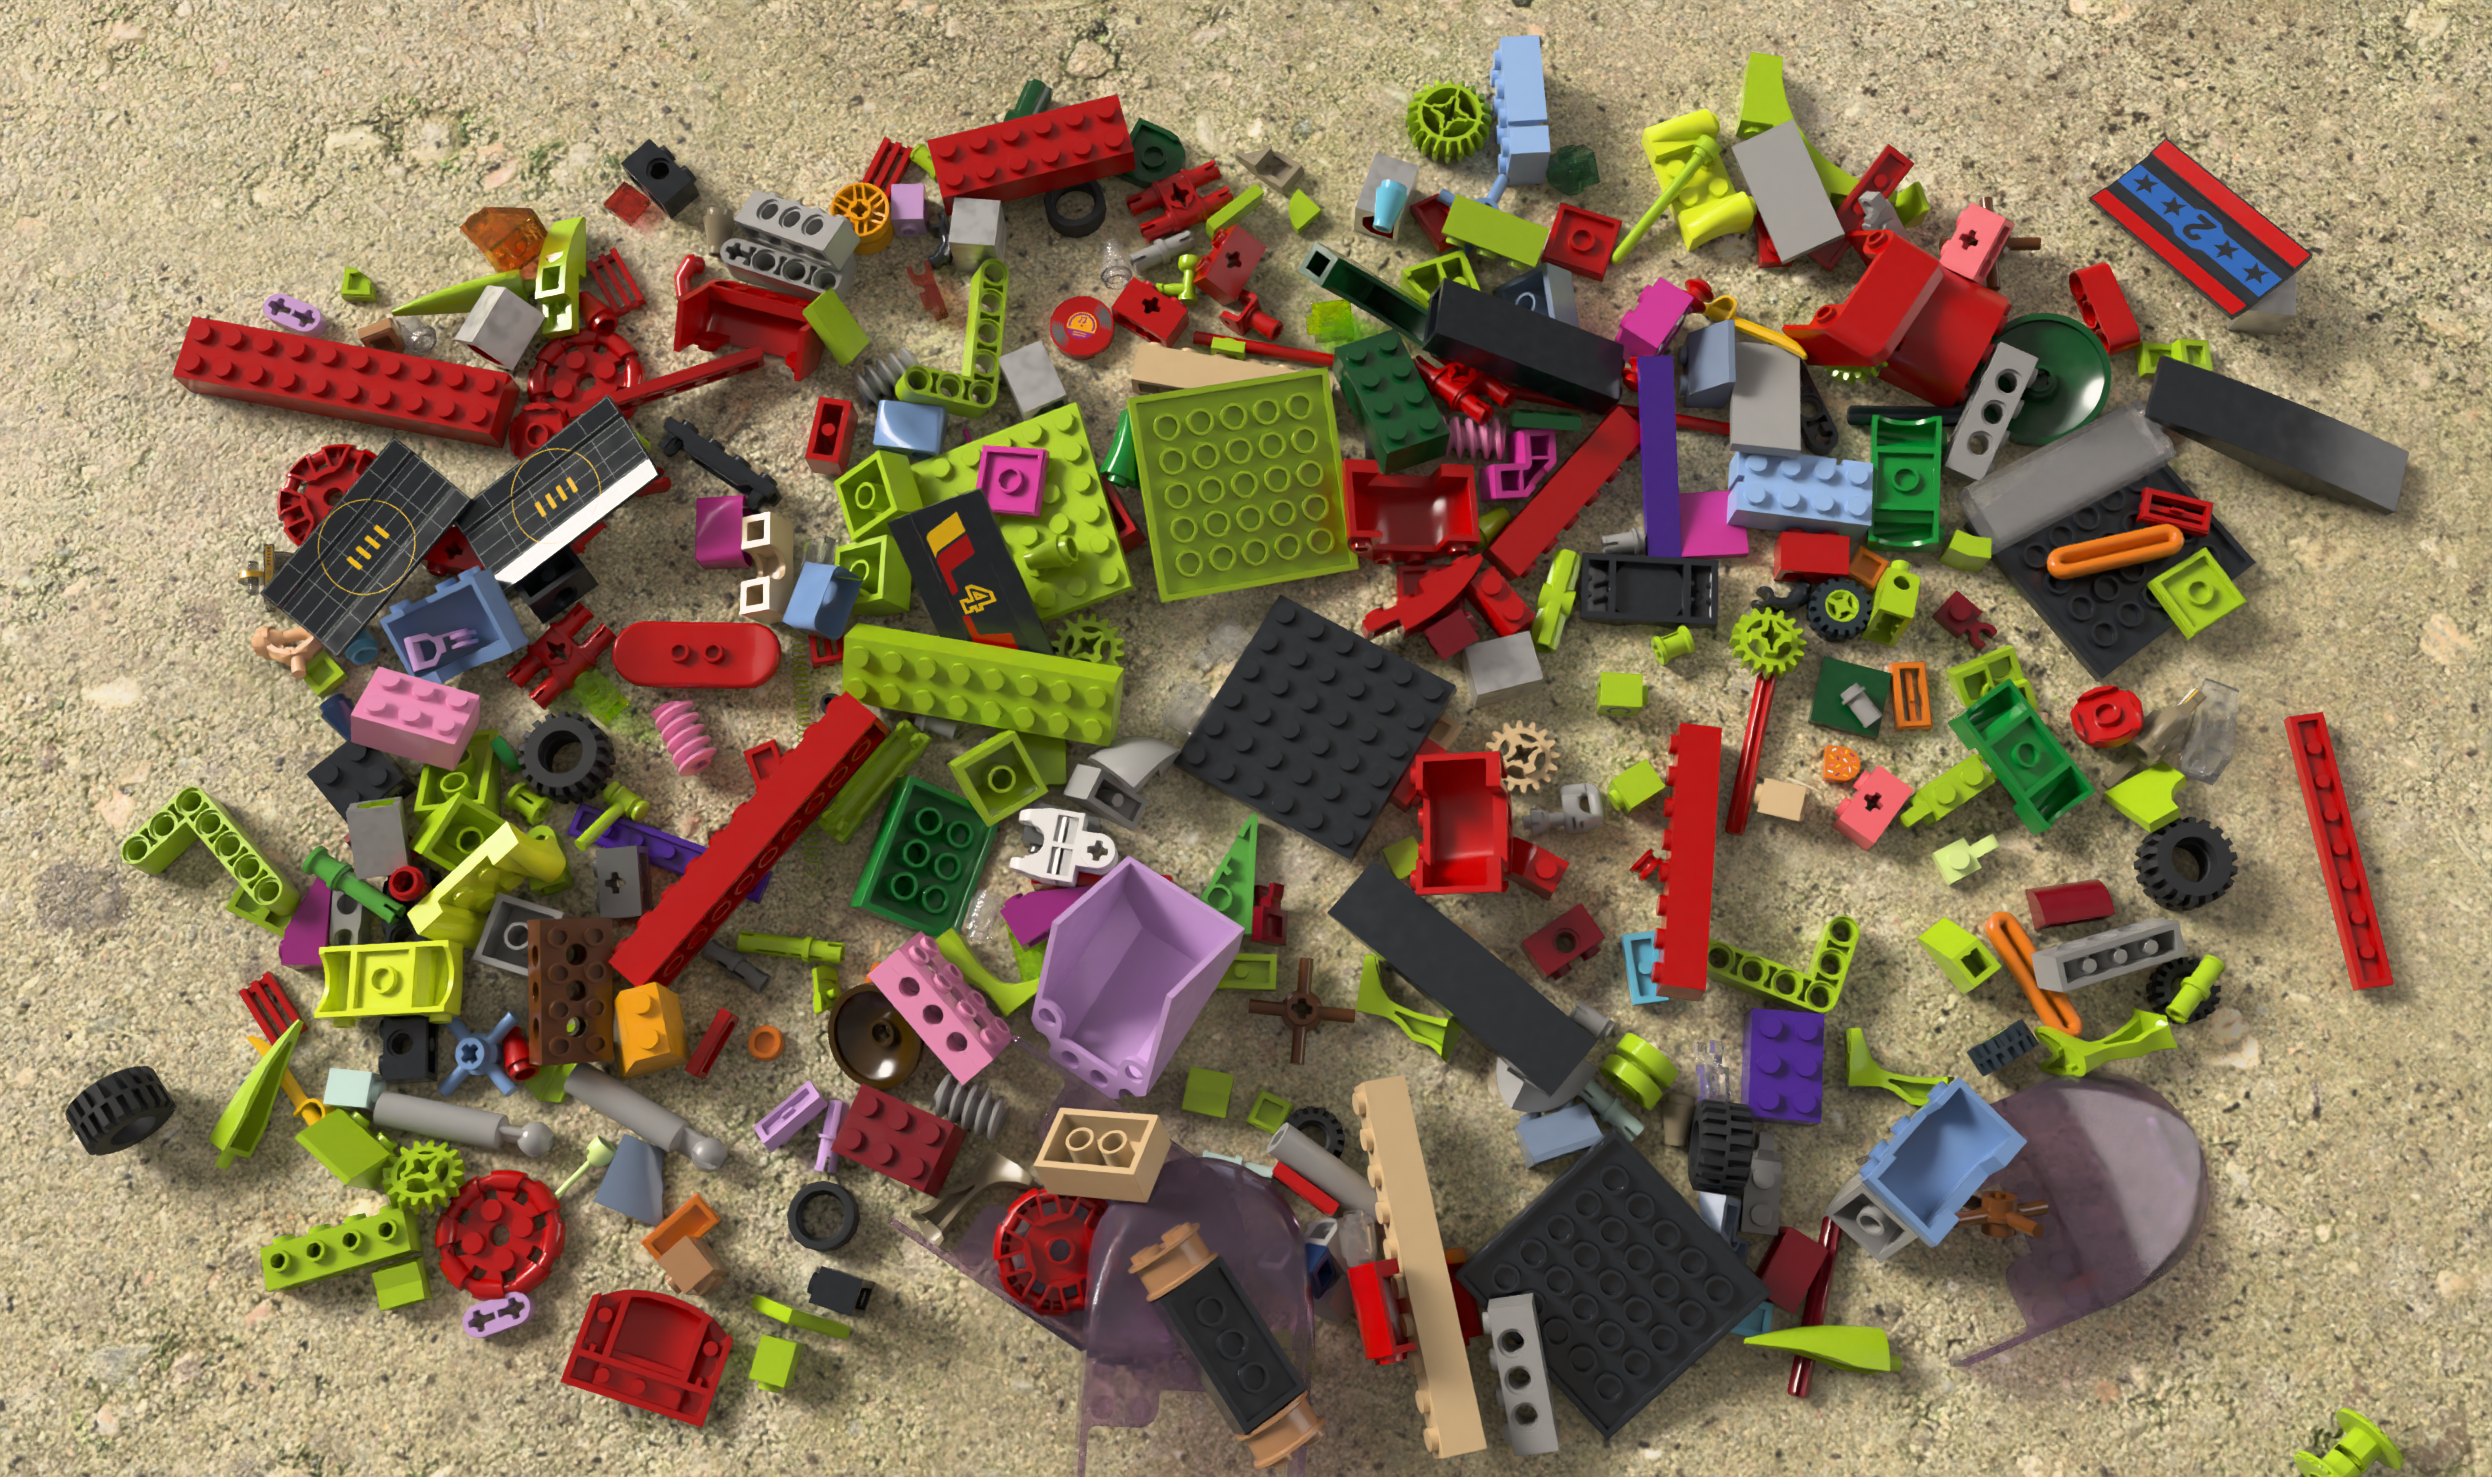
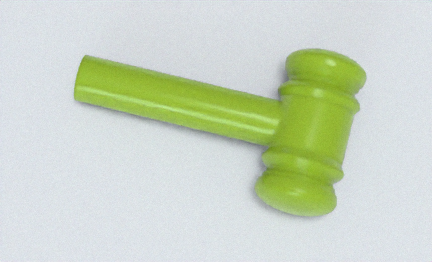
M618 781L609 783L603 791L602 800L608 802L611 807L575 840V845L581 851H586L622 814L631 817L635 822L641 821L647 815L650 803L628 790L626 786H621Z

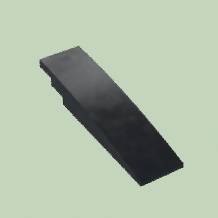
M2164 355L2159 357L2144 418L2310 496L2322 493L2348 506L2360 503L2385 516L2396 512L2409 456L2408 451L2330 416L2262 389Z
M1374 860L1327 912L1329 916L1490 1053L1493 1052L1517 1074H1522L1549 1098L1598 1042L1507 965L1422 897L1417 896L1412 889Z

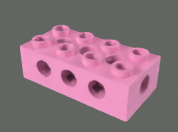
M922 931L918 932L868 974L869 978L962 1086L993 1061L1013 1039L1007 1024L1001 1018L995 1017L986 1007L984 997L978 991L972 990L963 980L960 969L953 963H949L940 953V948L935 940L930 936H925Z

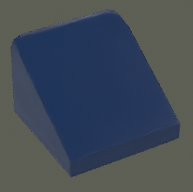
M1306 1243L1305 1272L1315 1299H1320L1337 1273L1328 1247Z

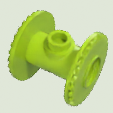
M2341 1408L2335 1414L2339 1425L2346 1435L2322 1459L2304 1450L2297 1451L2294 1456V1462L2304 1477H2360L2375 1461L2394 1470H2399L2404 1464L2402 1453L2394 1442L2374 1423L2349 1408Z

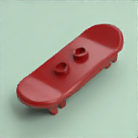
M641 621L629 625L621 631L615 639L612 648L613 664L616 671L626 681L635 686L653 688H757L774 676L780 666L782 657L781 644L777 635L770 628L759 623Z

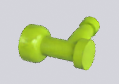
M1191 254L1180 256L1178 267L1184 273L1183 283H1156L1159 292L1163 295L1178 297L1186 306L1197 305L1196 286L1192 282L1198 274L1195 269L1202 257Z

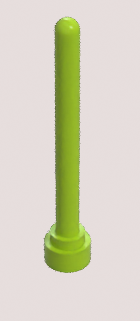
M1707 135L1700 136L1693 145L1692 158L1612 253L1610 262L1613 265H1620L1698 169L1702 165H1707L1708 162H1714L1722 152L1720 145Z

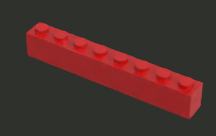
M1680 722L1676 734H1670L1668 755H1673V764L1667 767L1665 785L1671 787L1670 797L1665 798L1663 818H1669L1668 830L1663 829L1661 837V850L1666 851V862L1660 863L1658 882L1664 883L1663 895H1658L1656 904V916H1662L1661 928H1656L1653 944L1654 949L1659 950L1658 962H1653L1651 983L1657 984L1656 996L1699 1002L1706 991L1722 728Z

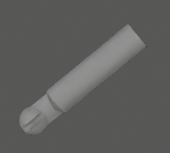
M578 1063L567 1077L564 1084V1091L668 1153L673 1151L679 1152L692 1160L699 1171L711 1173L724 1166L727 1160V1150L719 1139L713 1137L706 1138L689 1128V1121L589 1063Z
M384 1091L379 1096L374 1108L373 1120L377 1126L495 1150H499L505 1142L518 1144L520 1149L530 1157H540L546 1154L554 1144L552 1130L542 1122H530L523 1128L511 1126L507 1115Z
M1287 1122L1283 1124L1268 1144L1267 1153L1338 1202L1367 1225L1374 1224L1385 1232L1383 1224H1379L1376 1217L1375 1204L1378 1202L1376 1188L1371 1187L1369 1180Z

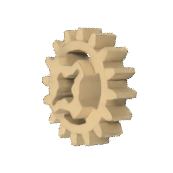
M1517 720L1514 729H1511L1508 723L1503 724V734L1494 731L1491 738L1495 743L1487 742L1484 748L1486 751H1499L1500 747L1505 743V749L1508 754L1503 756L1507 774L1519 776L1520 779L1508 775L1507 779L1501 780L1507 785L1510 794L1514 788H1517L1521 797H1524L1527 788H1530L1534 794L1538 793L1540 789L1539 782L1548 786L1551 779L1547 774H1555L1558 768L1551 763L1559 758V753L1550 751L1556 744L1555 740L1546 741L1544 739L1547 734L1546 729L1539 733L1535 732L1534 722L1528 728H1523L1522 721ZM1521 738L1529 739L1534 743L1527 742L1525 740H1522ZM1516 753L1521 757H1528L1525 764L1521 760H1514ZM1543 757V767L1537 774L1534 762Z

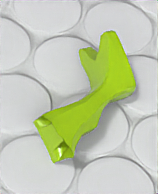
M950 928L935 939L940 948V953L949 963H953L960 969L963 980L987 992L1005 1018H1009L1036 999L1040 978L1018 983L1003 982L982 964L967 942V936L958 934L953 928Z
M1372 954L1365 955L1356 1012L1374 1014L1391 1019L1404 1030L1412 1041L1430 1045L1447 1063L1448 1056L1458 1042L1460 1027L1451 1019L1417 1013L1390 1000L1381 980L1378 957Z
M2132 1008V1018L2115 1033L2093 1042L2078 1039L2053 1027L2040 1025L2034 1029L2035 1036L2052 1053L2050 1057L2039 1063L2040 1070L2060 1076H2085L2106 1062L2142 1057L2150 1052L2178 1048L2173 1039L2166 1015Z
M1847 1027L1844 1030L1845 1073L1848 1087L1880 1086L1893 1091L1910 1105L1924 1106L1930 1100L1927 1094L1940 1081L1943 1080L1948 1085L1954 1080V1077L1949 1076L1917 1077L1883 1070L1872 1059L1861 1028Z

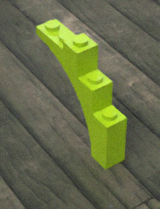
M1756 52L1750 53L1744 71L1735 136L1748 140L1791 119L1795 122L1786 100L1782 79L1783 56ZM1796 124L1835 211L1859 179L1847 174L1829 162L1810 144ZM1895 190L1888 198L1893 207L1896 204L1898 193Z

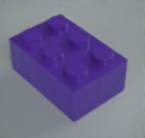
M1751 1008L1744 1014L1741 1104L1749 1106L1753 1122L1813 1127L1821 1123L1824 1014Z

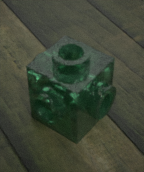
M1584 144L1578 146L1566 145L1558 148L1557 153L1550 155L1546 177L1549 185L1563 195H1577L1582 193L1584 188L1600 183L1595 152Z

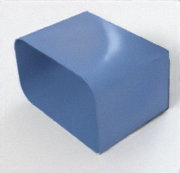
M880 400L873 440L874 448L876 451L882 450L906 455L908 459L923 461L942 454L949 415L945 408L939 406Z
M805 562L782 621L806 635L831 640L839 639L863 582L845 578H862L843 566Z

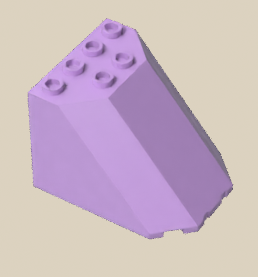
M1127 856L1052 921L1031 1021L1037 1032L1046 1035L1051 1044L1047 1051L1053 1062L1063 1069H1067L1072 1075L1090 1087H1094L1110 1100L1121 1099L1126 1094H1133L1135 1097L1146 1096L1238 954L1245 928L1131 856Z

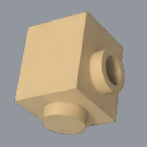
M1765 778L1764 784L1757 785L1754 804L1758 805L1757 812L1803 822L1811 788Z

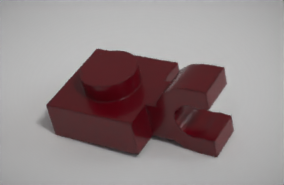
M1269 883V887L1255 885V899L1261 906L1253 907L1252 942L1275 947L1286 946L1288 911L1281 910L1284 885L1278 883Z

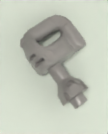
M1591 783L1562 785L1560 787L1562 812L1546 813L1541 809L1530 808V815L1522 816L1523 830L1531 829L1532 836L1544 833L1549 827L1564 826L1566 834L1588 833L1602 827L1605 814L1600 790ZM1582 797H1588L1590 813L1580 809Z

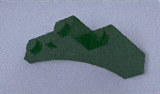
M1316 241L1314 242L1297 271L1320 287L1354 304L1393 329H1397L1399 333L1423 347L1428 308L1397 285L1376 276L1355 260ZM1434 355L1435 357L1443 360V357Z

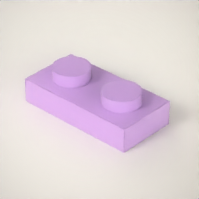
M808 1080L753 1127L763 1144L773 1152L780 1145L787 1143L793 1134L807 1122L814 1120L828 1104L816 1086Z

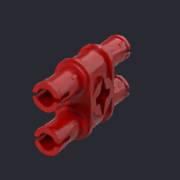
M1214 159L1189 171L1186 168H1181L1178 173L1160 181L1154 180L1150 184V188L1125 198L1129 211L1132 210L1131 215L1133 217L1157 206L1164 210V215L1139 224L1142 237H1145L1144 241L1146 244L1170 233L1174 235L1182 233L1181 231L1198 223H1207L1210 215L1217 213L1234 200L1232 193H1228L1230 192L1228 186L1204 197L1196 193L1197 188L1221 179L1218 166H1214L1216 165ZM1175 196L1177 197V199H1180L1182 203H1185L1186 207H1184L1183 204H1180L1178 200H1175Z
M1431 353L1430 356L1445 365V367L1438 369L1420 355H1417L1416 359H1412L1430 395L1439 397L1449 405L1452 411L1463 412L1480 426L1485 425V422H1489L1494 413L1493 407L1478 398L1480 395L1485 394L1503 409L1508 408V405L1511 406L1516 399L1517 391L1495 376L1445 358L1441 360Z
M580 602L576 603L577 605L558 623L555 621L550 623V628L532 645L527 646L526 651L528 653L511 670L505 673L522 689L543 667L545 669L549 667L550 670L548 672L550 675L528 695L543 710H546L566 688L568 690L575 687L574 684L592 666H596L598 662L596 658L617 638L609 628L601 623L581 645L579 643L575 645L573 637L595 617ZM556 650L566 654L565 657L568 661L558 658Z

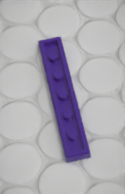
M1673 355L1639 356L1637 358L1645 556L1682 558Z
M580 802L567 835L578 839L605 811ZM619 817L593 843V845L604 849L636 845L648 846L649 863L651 866L682 877L685 875L684 870L687 864L694 857L701 856L707 849V847L623 817ZM771 870L756 885L755 889L746 896V900L760 904L773 873Z

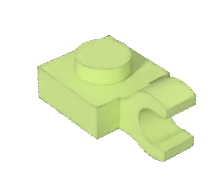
M1993 834L1971 846L1968 845L1963 837L1932 853L1930 856L1949 886L1980 870L1982 867L1977 859L1994 851L2000 845Z

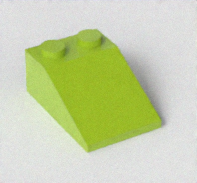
M497 728L475 731L454 771L427 763L423 764L414 813L420 825L429 814L458 792L499 816L501 808L500 759L490 746V742L499 736Z

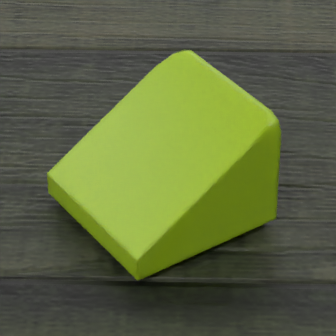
M1919 181L1914 182L1897 195L1894 209L1904 229L1921 225L1930 210L1923 187Z

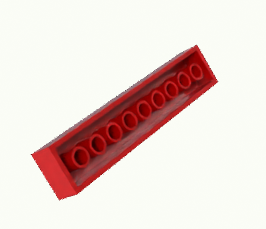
M196 316L191 318L172 374L190 392L503 449L520 393L519 386L505 372Z
M847 691L842 696L838 695L829 702L826 707L827 713L818 723L813 722L807 727L802 735L803 740L795 749H789L781 757L778 769L771 776L767 775L758 783L755 789L756 794L748 803L743 802L736 808L732 814L733 820L725 829L718 830L708 842L709 847L701 856L694 857L687 864L684 870L685 875L678 883L669 885L662 893V901L653 911H647L638 920V928L629 938L622 939L615 946L612 952L614 955L608 963L634 986L638 987L657 982L668 988L741 905L746 896L755 889L762 878L769 873L875 749L891 733V730L876 715Z

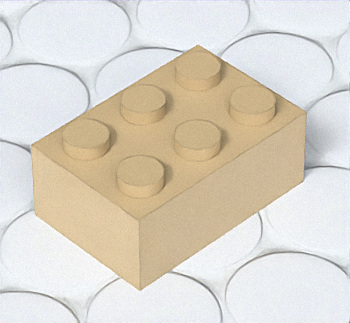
M1060 1108L1035 1161L1034 1168L1048 1194L1147 1203L1171 1146V1141L1159 1115Z

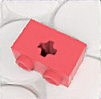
M1970 203L1968 209H1964L1959 215L1956 222L1957 229L1952 239L1947 240L1940 251V263L1943 267L1982 285L2015 223L2003 216ZM1971 239L1978 240L1976 246L1969 245Z
M1880 765L1871 773L1864 770L1853 785L1857 789L1855 795L1851 800L1845 796L1833 812L1838 818L1832 824V827L1865 851L1877 841L1914 790ZM1868 800L1873 803L1871 811L1865 808Z

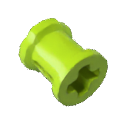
M1684 625L1677 627V631L1661 638L1655 636L1651 639L1653 652L1662 666L1668 664L1670 659L1684 653L1688 655L1695 653L1693 638Z
M522 781L513 786L508 792L504 806L509 810H517L527 817V821L535 826L541 823L548 815L552 807V801L547 797H539L529 790V785Z

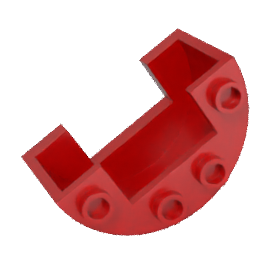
M1944 267V277L1893 354L1886 360L1888 363L1887 367H1881L1877 378L1935 406L1953 407L1955 402L1962 404L1971 388V385H1968L1967 382L1978 362L1986 363L1995 346L1990 343L1993 334L1997 336L2001 334L2009 319L2007 315L2012 305L2008 303V297Z
M1343 460L1341 466L1347 546L1354 554L1371 559L1375 565L1380 566L1389 565L1393 562H1405V565H1424L1425 560L1466 555L1469 553L1470 548L1480 542L1473 465L1442 463L1430 476L1388 474L1384 476V474L1378 473L1377 460Z
M1500 751L1416 755V766L1411 767L1410 779L1412 787H1416V791L1423 797V808L1418 810L1419 828L1423 829V843L1418 845L1416 870L1411 871L1410 884L1412 891H1416L1417 896L1505 893L1507 891L1509 882L1503 881L1504 875H1511L1513 816L1511 794L1501 780L1507 779L1508 774Z
M1464 1247L1444 1250L1463 1341L1466 1347L1470 1346L1469 1338L1483 1335L1475 1298L1453 1275L1454 1271L1467 1260ZM1397 1258L1348 1268L1347 1273L1365 1359H1374L1375 1366L1407 1359L1408 1352L1417 1349L1415 1342L1409 1343L1408 1337L1403 1336L1399 1324V1316L1402 1314L1400 1300L1395 1298L1391 1286V1278L1394 1277V1274L1400 1273Z

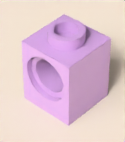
M924 183L892 184L891 222L896 235L915 237L919 234H928L926 221H928L929 199Z

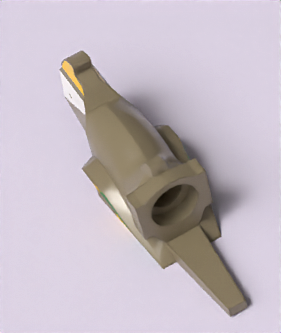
M2198 688L2190 690L2173 707L2167 708L2162 712L2154 709L2144 719L2142 729L2132 741L2123 745L2118 753L2122 759L2102 785L2108 790L2131 770L2135 769L2139 773L2175 748L2184 739L2182 729L2186 726L2190 714L2207 696Z

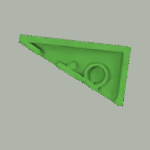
M1251 814L1243 824L1228 854L1223 858L1212 877L1211 883L1200 898L1201 901L1244 927L1243 936L1252 937L1258 814Z

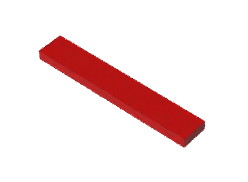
M760 345L566 408L573 422L602 398L609 395L622 412L763 367L764 355Z

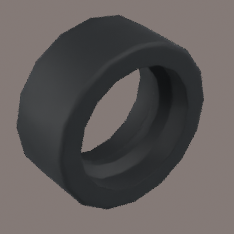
M1097 180L1045 192L1044 205L1048 222L1056 232L1064 237L1081 238L1089 236L1097 231L1105 220L1106 202L1103 188ZM1068 192H1085L1091 195L1094 200V208L1090 214L1075 220L1059 215L1056 204L1060 197Z
M827 1181L810 1183L800 1189L790 1202L787 1213L788 1228L794 1239L805 1248L820 1252L838 1250L849 1243L857 1232L860 1221L859 1205L852 1193L841 1185ZM829 1195L840 1201L844 1208L845 1219L838 1233L821 1239L807 1232L803 1224V1212L806 1205L813 1198Z

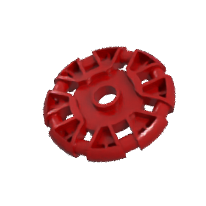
M587 327L579 328V334L554 338L538 352L535 357L537 363L534 369L529 370L527 377L528 399L531 403L550 404L547 399L556 396L558 401L550 405H554L562 410L567 418H569L566 408L568 406L646 382L644 364L638 361L639 353L634 346L615 332L611 335L604 333L602 328H598L596 333L592 329H587ZM601 345L607 347L605 355L598 353ZM575 346L578 347L579 351H571L567 354L566 350ZM626 364L625 371L618 373L617 368ZM549 367L556 369L554 378L546 375ZM584 379H595L593 388L587 391L580 390V384ZM638 407L623 411L627 420L634 415Z
M333 444L321 447V451L313 455L310 453L306 454L290 468L285 475L288 479L284 487L279 488L277 514L278 519L283 521L285 525L283 531L293 544L300 547L334 507L329 506L330 497L338 492H342L344 495L378 455L368 449L358 450L355 445ZM356 462L353 471L347 469L349 464ZM327 463L328 467L319 470L320 466ZM301 484L308 485L304 495L297 492ZM303 512L305 517L297 520L299 513Z
M501 1169L491 1171L489 1176L483 1178L478 1175L465 1182L464 1185H461L458 1188L460 1195L458 1197L451 1196L449 1198L451 1203L446 1212L440 1213L435 1230V1249H439L442 1259L439 1262V1266L445 1277L459 1291L466 1290L472 1293V1298L480 1301L505 1299V1294L510 1292H519L526 1295L539 1287L553 1272L550 1269L556 1258L560 1259L566 1237L565 1222L561 1221L559 1213L562 1207L552 1190L541 1180L535 1182L528 1178V1173L518 1170ZM496 1189L498 1199L488 1200L486 1191ZM521 1191L528 1194V1200L525 1205L516 1201ZM464 1208L473 1212L466 1224L458 1220ZM545 1215L547 1226L537 1230L535 1218ZM505 1225L510 1231V1238L505 1245L498 1246L494 1242L493 1235L499 1226ZM461 1243L462 1249L467 1254L457 1257L454 1245ZM538 1247L543 1253L538 1262H535L530 1258ZM478 1267L487 1271L481 1280L473 1277ZM515 1269L516 1280L507 1282L505 1272Z
M1036 1187L1021 1195L1007 1209L1009 1214L1004 1223H999L993 1244V1259L998 1261L1000 1273L997 1276L1010 1297L1018 1304L1023 1302L1032 1307V1312L1049 1317L1069 1316L1068 1312L1081 1309L1083 1312L1101 1301L1112 1289L1109 1285L1115 1275L1120 1274L1125 1251L1124 1238L1120 1239L1117 1227L1120 1225V1222L1110 1205L1102 1198L1048 1194L1046 1189L1037 1190ZM1054 1201L1057 1212L1044 1215L1042 1204ZM1078 1205L1088 1210L1084 1221L1073 1215ZM1022 1220L1031 1224L1026 1230L1025 1238L1015 1233ZM1104 1231L1106 1243L1097 1246L1093 1233ZM1059 1239L1066 1240L1070 1247L1068 1256L1063 1260H1054L1049 1251L1051 1244ZM1023 1254L1026 1266L1015 1269L1012 1257ZM1093 1262L1103 1266L1097 1279L1087 1274ZM1035 1279L1046 1285L1040 1295L1030 1289ZM1075 1285L1077 1294L1065 1298L1062 1288Z

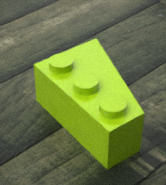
M1456 194L1441 234L1447 236L1445 242L1463 249L1465 244L1478 248L1476 252L1478 255L1492 260L1499 256L1509 260L1508 266L1526 272L1527 268L1533 269L1536 267L1550 229Z
M1464 249L1401 269L1400 288L1417 299L1426 308L1429 307L1430 295L1444 278L1480 291Z

